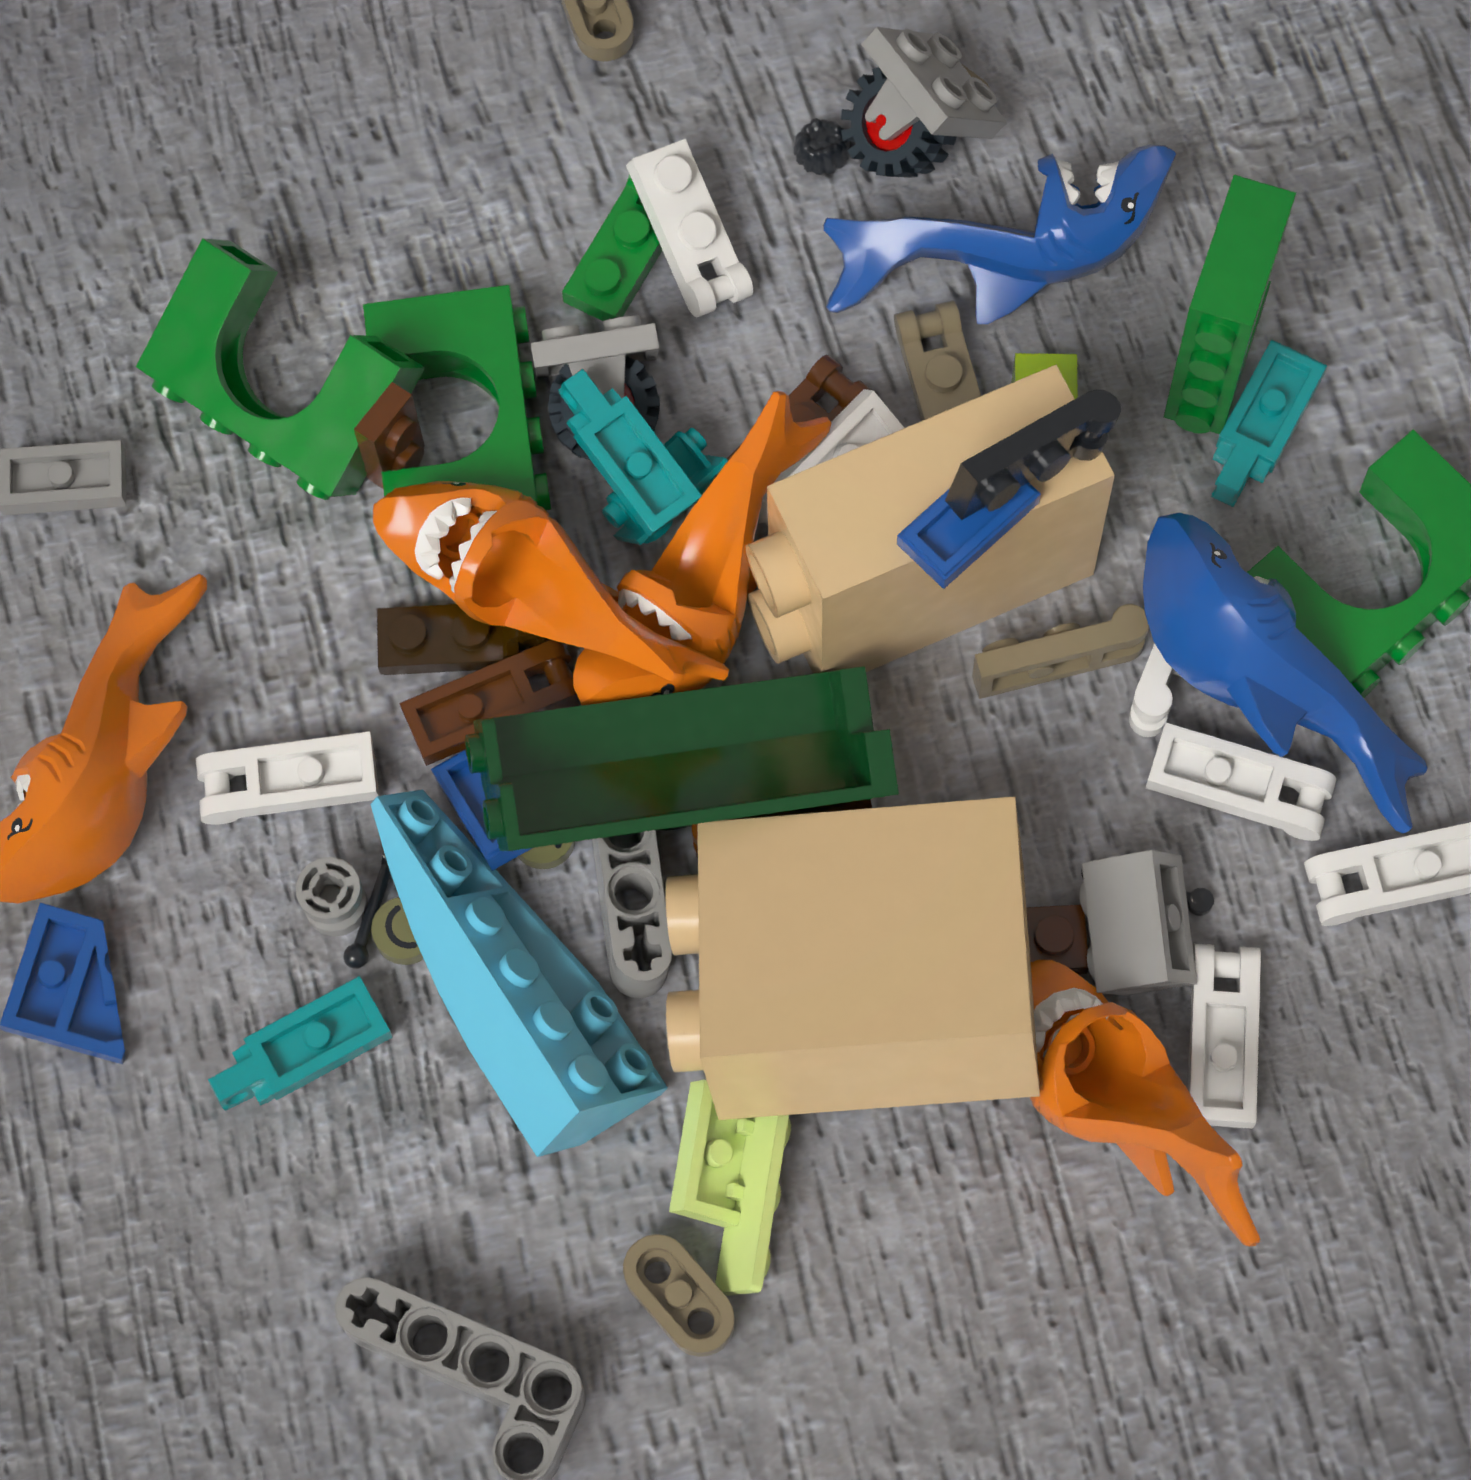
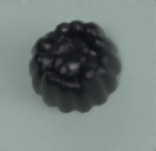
M818 118L811 119L795 137L793 154L796 155L797 163L803 165L805 171L814 172L816 175H822L823 173L832 174L836 169L844 167L845 161L850 157L847 151L850 149V141H843L841 130L845 129L834 121L820 120Z

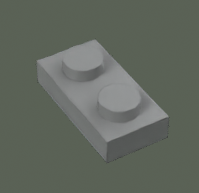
M121 440L0 449V511L3 515L126 507V449Z

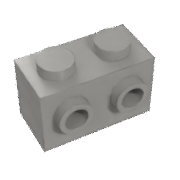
M1147 850L1083 862L1084 881L1080 886V902L1089 922L1091 946L1087 953V964L1090 975L1096 982L1097 993L1129 996L1197 985L1181 855Z

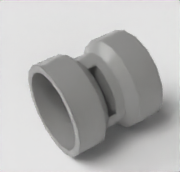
M324 857L307 864L299 874L296 883V896L309 923L321 934L336 937L347 935L360 926L368 905V898L353 866L343 859Z

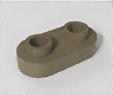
M561 0L576 43L584 55L593 60L604 62L616 60L630 50L634 41V24L626 0ZM606 31L614 34L613 37L607 39L596 37L599 33Z
M661 1234L648 1235L637 1240L629 1248L623 1263L624 1278L632 1295L683 1352L692 1356L705 1357L721 1351L732 1338L735 1327L734 1311L728 1298L677 1240ZM654 1262H663L670 1267L671 1272L666 1281L652 1283L645 1277L647 1267ZM706 1312L713 1317L714 1325L708 1333L696 1334L690 1330L688 1323L695 1313Z

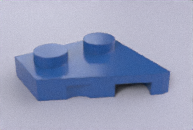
M44 903L39 904L0 1022L1 1031L123 1065L126 1055L103 920Z

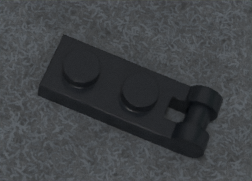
M1098 389L1089 391L970 457L960 464L945 502L963 520L984 507L988 511L999 509L1014 497L1021 486L1035 478L1039 482L1050 480L1068 464L1072 457L1085 461L1096 459L1106 444L1108 432L1114 428L1121 413L1120 402L1108 391Z

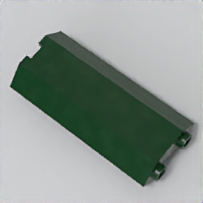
M865 666L479 719L473 721L475 733L465 735L466 756L470 773L481 774L482 787L486 798L482 802L486 834L489 840L497 839L500 851H514L899 795L890 729L874 730Z

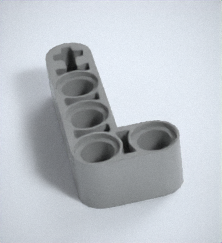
M655 830L635 833L639 837L640 843L628 849L613 845L608 837L592 839L609 974L613 985L620 993L630 998L643 999L659 991L667 978L672 957ZM635 889L645 895L649 904L640 910H628L617 902L615 895L622 890ZM643 934L641 942L643 959L645 962L651 963L648 971H639L636 961L630 960L634 936Z
M363 1277L354 1279L343 1287L337 1295L335 1314L341 1328L352 1341L365 1349L507 1410L492 1448L493 1463L504 1480H551L578 1424L586 1401L584 1385L574 1366L564 1359L381 1280ZM377 1299L376 1303L388 1318L399 1322L396 1335L389 1325L375 1319H368L362 1328V1322L356 1316L355 1310L359 1305L370 1308L374 1300ZM430 1324H438L445 1327L448 1337L442 1350L428 1356L420 1355L414 1351L413 1342L419 1329ZM487 1351H502L509 1356L510 1361L506 1374L498 1381L490 1383L477 1379L474 1374V1368L478 1358ZM551 1377L566 1379L571 1383L572 1392L565 1405L558 1409L549 1410L536 1404L535 1395L541 1382ZM527 1439L540 1443L543 1446L544 1455L537 1469L530 1473L520 1474L508 1468L507 1458L513 1445Z

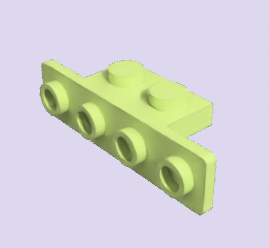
M704 1079L690 1082L669 1212L724 1227L715 1284L727 1296L759 1293L763 1287V1281L768 1273L771 1262L769 1242L774 1212L781 1198L779 1178L784 1148L788 1143L791 1133V1122L789 1115L718 1120L707 1080Z

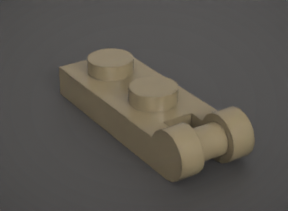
M954 300L936 304L935 311L915 315L913 310L894 314L898 342L921 421L981 396L962 332L959 311ZM941 335L944 347L924 352L921 339Z
M1125 604L1117 608L1110 621L1082 628L1077 623H1067L1051 628L1044 633L1042 638L1019 643L1018 639L1007 638L987 645L983 648L982 653L975 654L972 678L978 698L982 699L1136 659L1142 653L1149 628L1144 609L1134 604Z

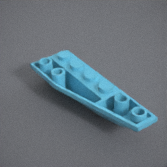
M422 789L377 796L370 805L391 876L423 959L438 993L469 1051L535 1155L540 1157L583 1145L661 1096L668 1088L653 1066L650 1056L642 1049L619 1014L615 1003L607 996L600 983L496 869L491 871L478 849Z

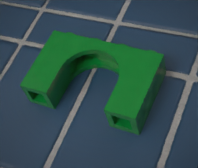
M1233 175L1189 307L1163 416L1164 418L1174 420L1184 430L1199 434L1209 431L1220 434L1227 422L1271 284L1269 279L1289 221L1296 192Z
M202 238L136 368L154 379L152 387L159 394L175 402L184 403L187 401L202 411L199 418L207 426L226 435L235 433L250 443L248 451L258 460L273 467H281L283 465L298 475L297 484L309 494L323 500H329L330 497L356 495L367 473L354 428L391 382L411 394L425 367L377 336L350 335L322 389L311 404L301 412L290 417L270 410L257 398L248 383L243 365V347L248 329L278 271L230 240Z
M503 285L363 304L366 335L379 337L425 367L419 380L453 377L469 381L485 390L499 407L493 431L477 450L462 459L449 463L382 472L384 496L399 487L435 481L468 482L519 491L523 495L535 500L538 506L543 507L545 510H551L547 473L535 474L533 455L544 453L539 416L528 418L525 400L537 398L532 361H520L518 345L530 342L525 306L513 307L510 286Z
M1414 429L1368 467L1359 491L1413 547L1421 569V585L1413 595L1401 603L1380 609H1363L1344 604L1326 593L1279 546L1275 547L1247 571L1253 578L1258 576L1266 580L1270 578L1276 579L1287 590L1296 611L1295 627L1342 672L1363 698L1380 682L1381 678L1376 674L1392 659L1398 665L1406 662L1426 641L1422 633L1437 620L1443 626H1446L1471 601V598L1467 595L1471 591V484Z

